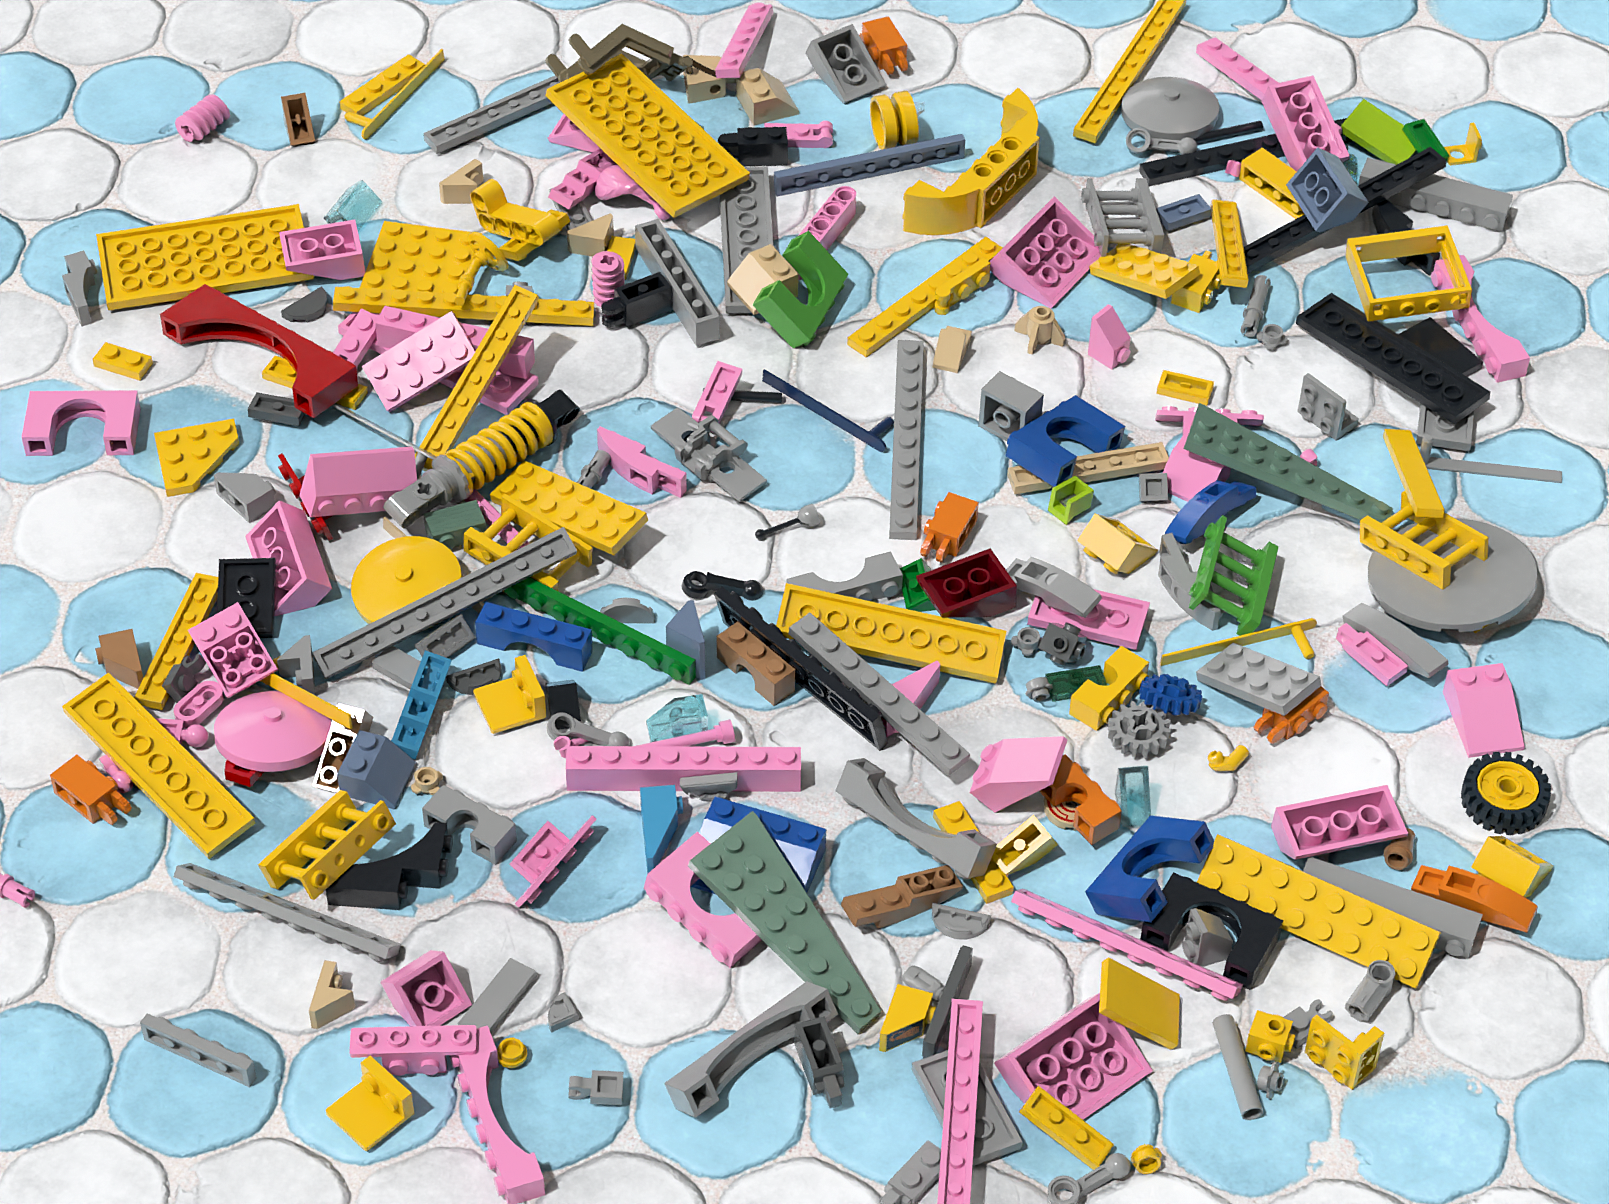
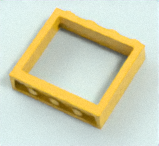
M1448 225L1347 239L1345 257L1368 322L1469 308L1472 288ZM1440 252L1454 287L1451 289L1374 299L1361 262Z

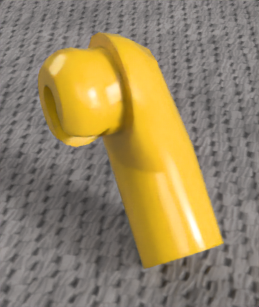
M1238 745L1229 756H1223L1221 751H1212L1207 759L1210 768L1214 771H1234L1248 757L1249 751L1245 746Z

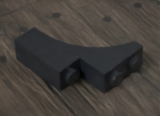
M435 822L422 839L397 855L375 862L353 864L326 889L328 905L400 910L401 900L407 898L408 886L440 889L442 877H447L448 859H445L446 853H451L453 846V836L448 835L447 823Z

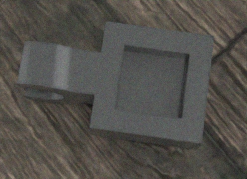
M197 654L194 660L186 656L181 664L172 666L162 687L176 703L197 686L198 682L193 676L204 668L206 661L200 654Z

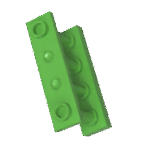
M1222 515L1215 524L1213 522L1210 523L1205 530L1204 537L1206 541L1198 573L1189 591L1191 596L1189 608L1194 610L1203 600L1237 618L1236 621L1239 624L1236 634L1240 636L1252 633L1261 624L1279 546L1269 541L1262 549L1255 550L1224 532L1227 517ZM1222 543L1251 559L1252 569L1220 552V544ZM1216 562L1244 577L1248 587L1245 588L1214 571ZM1211 582L1242 598L1243 608L1210 591Z

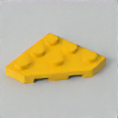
M234 418L154 433L167 497L195 492L200 486V481L207 474L211 475L217 469L229 450L234 451L239 445V439Z

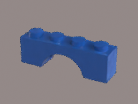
M485 602L475 621L477 644L504 651L506 646L515 642L533 644L547 652L556 665L583 672L593 652L592 629L489 602Z

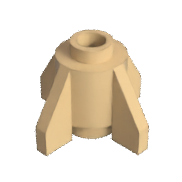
M1034 307L1015 323V332L1028 335L1030 339L1028 354L1032 355L1037 344H1046L1049 339H1051L1052 344L1061 347L1065 343V335L1055 319L1053 310L1048 307Z

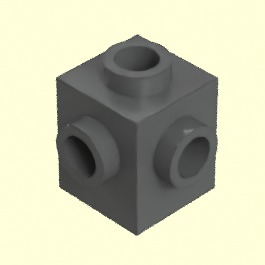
M1050 622L1038 648L1051 654L1049 659L1058 664L1065 665L1066 662L1076 663L1077 659L1080 660L1086 651L1087 645L1085 642L1087 637L1080 634L1081 629L1067 622L1065 625Z

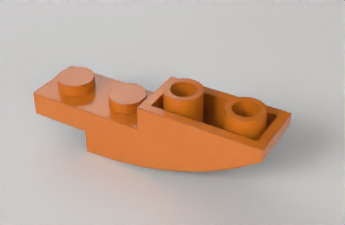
M1421 865L1411 886V891L1483 914L1482 921L1527 933L1538 910L1536 904L1515 891L1488 878L1450 865L1446 871Z

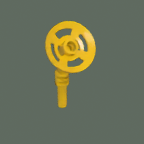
M471 232L468 235L469 244L475 254L465 274L460 276L457 284L458 292L454 301L458 306H462L465 303L467 294L472 291L475 282L474 277L481 266L487 265L501 272L508 269V261L501 250L490 239L478 232Z

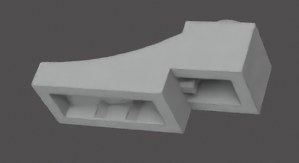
M83 250L64 256L68 274L62 275L66 295L81 327L92 324L87 297L90 287L95 285L94 274H97L94 260H89Z

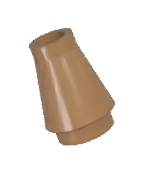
M1406 828L1408 832L1407 837L1393 839L1384 849L1385 862L1393 869L1402 870L1412 863L1415 833L1409 828Z

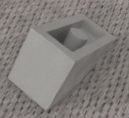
M221 472L214 474L217 494L248 523L261 517L274 507V495L276 494L274 487L269 481H264L257 474Z

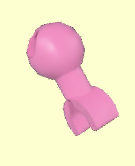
M107 755L99 758L106 773L117 783L119 788L117 792H129L134 785L130 777L124 771H121Z

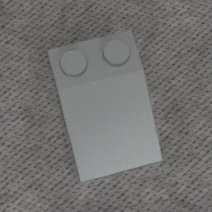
M853 24L810 42L805 54L816 74L843 104L886 86Z

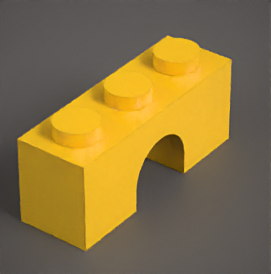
M1120 646L1104 664L1102 680L1109 685L1101 686L1087 679L1071 696L1069 714L1098 731L1104 723L1108 724L1109 718H1112L1113 710L1117 711L1121 704L1126 706L1130 702L1132 695L1138 689L1140 690L1142 680L1144 681L1146 676L1149 677V662L1125 647Z

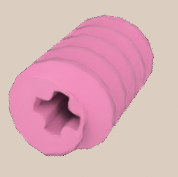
M207 95L203 100L184 112L183 115L176 118L175 126L185 141L192 142L193 139L200 141L203 139V135H208L210 130L216 129L217 125H221L224 120L229 119L230 111L218 96Z
M610 251L596 253L591 260L594 303L599 307L605 301L608 302V300L614 298L615 288L625 285L624 261L620 255Z

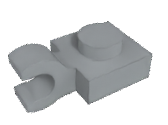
M592 1070V1078L570 1076L568 1098L579 1100L590 1096V1104L622 1105L624 1072Z

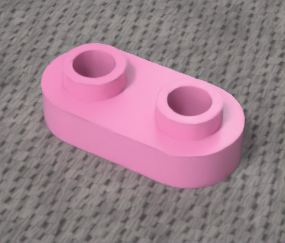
M204 681L198 684L175 705V719L184 720L185 728L195 724L199 725L223 703V690L219 683Z

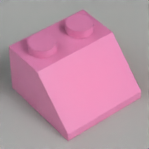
M1185 433L1173 448L1163 473H1167L1168 493L1188 502L1199 491L1214 481L1226 482L1230 476L1231 468L1183 449L1188 436Z
M430 950L381 981L393 1007L410 1026H440L472 1005L443 951Z

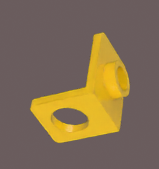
M1474 122L1469 124L1465 144L1444 147L1450 156L1447 160L1448 165L1476 163L1478 151L1482 148V139ZM1460 152L1464 157L1454 158L1450 153Z

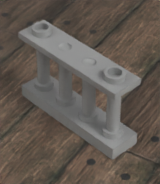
M1087 178L1086 188H1082L1081 200L1082 203L1086 204L1094 231V245L1098 246L1101 256H1106L1108 244H1144L1148 246L1149 250L1161 254L1164 232L1146 178H1136L1135 188H1131V191H1096L1092 178ZM1099 201H1131L1135 205H1100ZM1103 215H1135L1139 219H1104ZM1108 229H1140V232L1143 233H1109Z

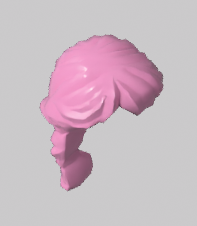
M618 165L607 167L600 173L595 186V195L598 199L608 200L623 194H632L652 204L655 214L659 219L667 220L670 218V214Z

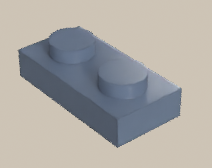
M1200 194L1158 207L1156 211L1161 224L1169 231L1211 217L1212 208Z

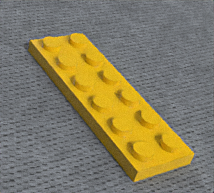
M525 460L490 493L493 503L501 506L502 496L506 494L513 499L521 501L524 506L560 528L564 527L567 532L588 545L613 556L648 521L647 513Z

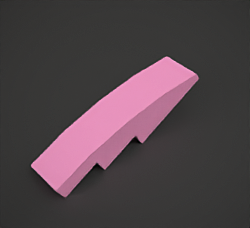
M599 149L579 160L576 169L567 173L563 182L551 189L548 198L567 209H571L595 190L597 179L603 170L617 164L603 150Z

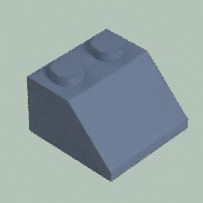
M359 730L337 773L339 790L348 792L352 799L377 804L382 800L388 808L395 809L416 767V762L387 737Z

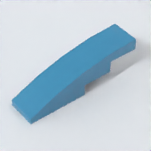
M426 650L391 740L415 760L452 661Z

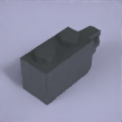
M825 1016L796 1023L794 1045L813 1095L823 1093L829 1108L842 1106L840 1088L844 1087V1068Z

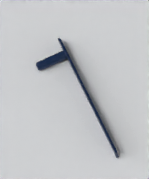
M763 370L762 381L879 452L886 450V444L879 436L893 426L894 420L892 417L884 418L870 431H867L769 371Z

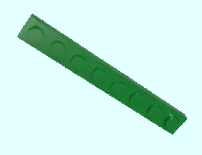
M530 577L504 590V593L511 598L518 599L530 605L533 609L552 616L557 621L592 629V637L598 639L603 644L610 645L622 651L625 655L634 657L646 663L649 667L656 668L670 675L675 680H680L690 685L696 678L695 659Z

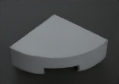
M565 992L554 999L549 1009L548 1026L551 1033L579 1021V1014Z

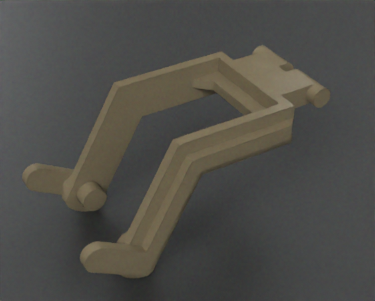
M624 24L617 27L591 49L580 35L572 34L569 37V44L580 58L569 68H566L554 54H550L545 60L548 67L558 78L559 83L581 72L591 75L608 60L619 54H623L650 80L662 75L667 81H672L693 64V60L690 57L684 58L674 53V47ZM624 47H627L650 59L648 61H645L630 53L623 51L622 49Z

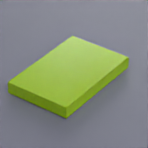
M1365 99L1361 100L1341 125L1342 134L1384 162L1397 165L1410 158L1416 151L1402 130L1404 125Z

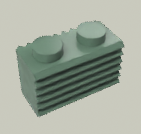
M477 500L423 514L424 526L428 537L444 544L449 549L455 546H464V533L470 527L484 533L486 531V522Z

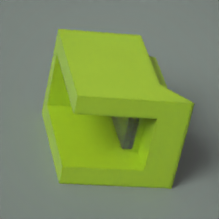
M1073 476L1052 488L1048 511L1067 526L1074 516L1091 507L1094 490L1077 476Z

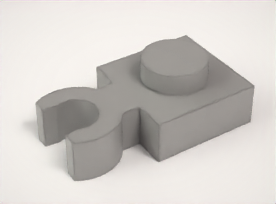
M1320 999L1313 1001L1307 1012L1299 1006L1284 1016L1285 1019L1293 1021L1291 1034L1296 1035L1293 1044L1296 1049L1307 1042L1311 1019L1315 1015H1318L1327 1023L1331 1021L1333 1014L1331 1010L1325 1014L1317 1012L1322 1004Z

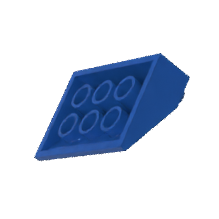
M714 797L704 818L700 834L712 843L753 811L807 893L826 851L827 829ZM700 878L691 886L692 888L715 894Z

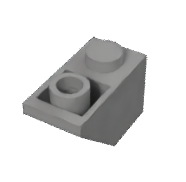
M1197 908L1191 909L1188 923L1185 925V941L1182 942L1185 956L1188 959L1191 958L1193 963L1202 967L1226 960L1231 952L1233 941L1221 918Z

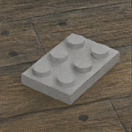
M1420 403L1416 444H1422L1423 437L1429 434L1434 439L1432 446L1470 451L1474 411L1454 425Z

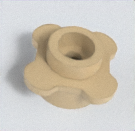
M431 767L418 769L414 773L415 783L411 785L412 792L415 794L422 792L434 795L440 789L438 785L439 781L443 779L442 773Z

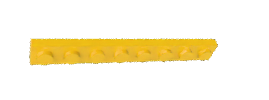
M984 237L847 337V345L863 356L868 357L934 308V304L937 301L935 299L937 287L982 258L990 262L1003 247Z
M517 285L513 286L422 441L420 448L437 457L445 455L447 451L453 448L539 301L537 294ZM427 458L423 471L433 469V459Z

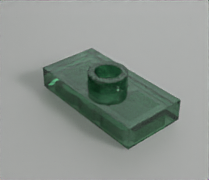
M1100 665L1045 674L1049 684L1053 686L1049 693L1052 702L1071 699V696L1087 679L1098 685L1107 686Z

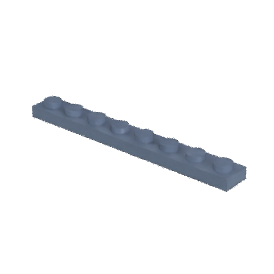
M957 134L774 171V192L778 197L964 159L965 138L963 134Z

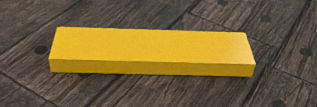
M274 356L262 371L263 379L292 388L297 375L289 362L278 356ZM358 384V387L336 403L356 410L368 394L367 386Z

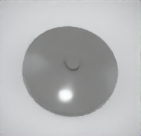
M1156 77L1141 81L1127 90L1122 99L1121 113L1123 120L1131 129H1145L1151 138L1181 140L1185 137L1195 139L1209 132L1216 125L1219 117V102L1212 91L1195 81L1178 77Z

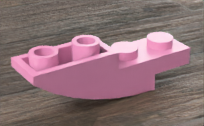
M599 426L597 429L598 449L606 451L611 456L609 465L624 479L650 494H653L657 488L680 498L686 493V472L658 461L656 458L647 456L646 446L638 441H633Z

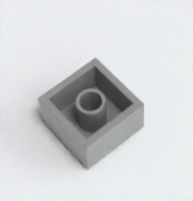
M999 371L981 389L978 426L1007 441L1013 431L1021 429L1028 422L1042 416L1044 394Z

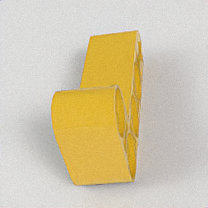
M489 179L470 193L478 221L483 229L489 233L535 245H542L561 231L560 223L553 214L508 203L501 185L494 179Z

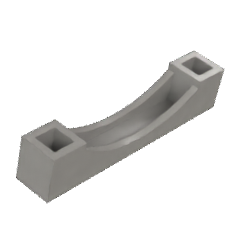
M865 758L847 760L835 791L845 797L844 800L848 804L860 807L866 811V815L871 819L886 824L889 831L903 835L910 840L912 846L929 852L935 861L947 864L955 870V874L959 877L971 879L972 877L985 875L997 843L975 829L951 834L929 826L915 817L899 802L884 778L886 774L884 770Z
M806 981L665 1082V1087L675 1109L696 1118L720 1100L718 1097L720 1092L744 1067L775 1046L795 1037L796 1023L825 1016L828 1022L837 1016L838 1013L828 989Z

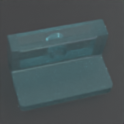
M360 180L347 188L323 219L328 224L335 223L340 219L342 221L355 220L357 230L359 231L382 201L363 180Z

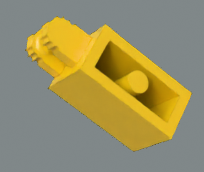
M1206 250L1202 256L1192 255L1188 262L1199 265L1200 275L1172 294V304L1200 313L1205 304L1209 305L1214 289L1218 290L1221 286L1218 260H1211L1212 252Z

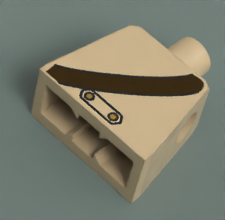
M683 55L684 58L690 57L693 60V64L683 72L688 103L722 98L726 95V84L736 83V78L716 77L715 69L722 57Z

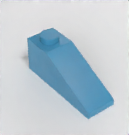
M675 785L640 787V806L647 874L660 864L678 827V814H683L682 796L676 797Z

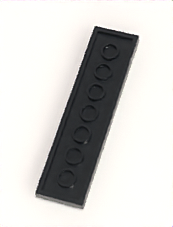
M1330 293L1296 317V324L1454 425L1490 399L1491 391L1380 322H1368L1364 312L1333 293Z
M722 586L714 593L722 621L725 625L730 627L737 621L795 669V682L879 751L888 744L885 734L886 728L881 719L882 713L875 705L866 704L854 688L850 687L848 689L833 671L827 672L824 670L816 657L813 655L807 656L802 652V648L795 640L786 639L775 624H768L754 607L749 609L744 605L743 600L734 591L730 593Z

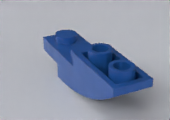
M1219 480L1214 481L1185 504L1172 520L1165 534L1172 533L1177 543L1180 544L1193 542L1194 539L1204 535L1210 523L1213 522L1215 524L1228 511L1243 506L1247 501L1257 497L1256 487L1237 481L1232 483Z

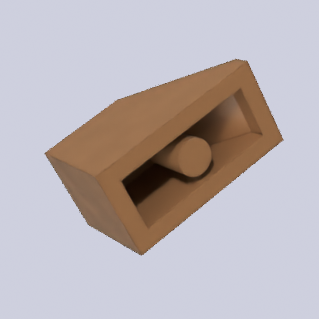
M133 629L99 635L101 647L95 648L98 664H105L106 674L109 672L115 679L138 689L143 680V674Z

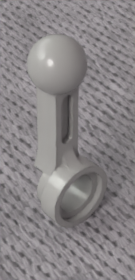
M1142 128L1132 129L1126 137L1128 149L1136 154L1144 153L1148 150L1179 152L1180 154L1197 151V143L1190 137H1185L1181 140L1151 138L1149 133ZM1135 136H1142L1146 142L1144 146L1136 148L1132 145L1131 140Z
M556 713L547 723V733L552 740L560 736H566L569 739L576 736L602 746H629V738L625 733L619 731L610 733L581 723L567 713ZM557 720L566 721L570 726V730L565 733L559 732L555 728V722Z
M1114 1153L1106 1159L1105 1164L1078 1180L1069 1176L1054 1178L1048 1185L1049 1201L1051 1204H1077L1083 1196L1111 1179L1125 1177L1130 1171L1129 1159L1121 1153ZM1061 1189H1068L1073 1193L1072 1197L1068 1200H1060L1055 1194Z

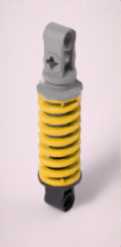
M561 389L555 391L540 403L533 399L525 400L519 408L512 410L509 415L501 417L498 422L490 424L488 428L482 429L477 435L469 437L466 442L458 444L455 449L447 451L445 455H439L433 459V469L424 472L422 478L416 480L402 491L394 493L385 502L383 508L402 528H406L423 516L424 513L430 512L438 505H446L451 499L456 502L464 501V499H467L472 494L474 489H481L485 482L493 481L495 475L500 476L504 474L506 469L515 467L516 462L524 461L527 455L531 456L538 449L553 444L557 440V429L570 423L578 415L580 408Z

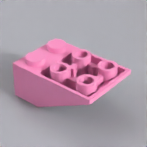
M238 602L188 630L227 698L278 671Z

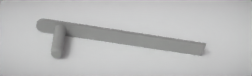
M334 403L332 405L408 447H413L418 452L415 458L417 480L427 458H437V456L340 404Z
M1429 434L1425 435L1422 439L1420 454L1427 469L1562 483V471L1430 457L1434 439Z

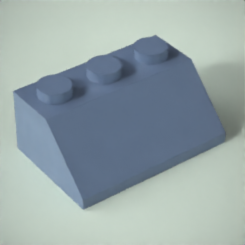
M1318 147L1286 184L1317 232L1352 222L1369 203L1339 157Z

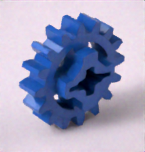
M1154 674L1152 678L1146 676L1145 680H1142L1139 698L1145 700L1144 704L1152 705L1154 710L1163 711L1166 714L1169 712L1172 715H1180L1181 713L1189 715L1190 712L1196 713L1197 709L1200 708L1202 691L1197 689V685H1189L1188 680L1184 678L1172 677L1169 674H1162L1159 677Z

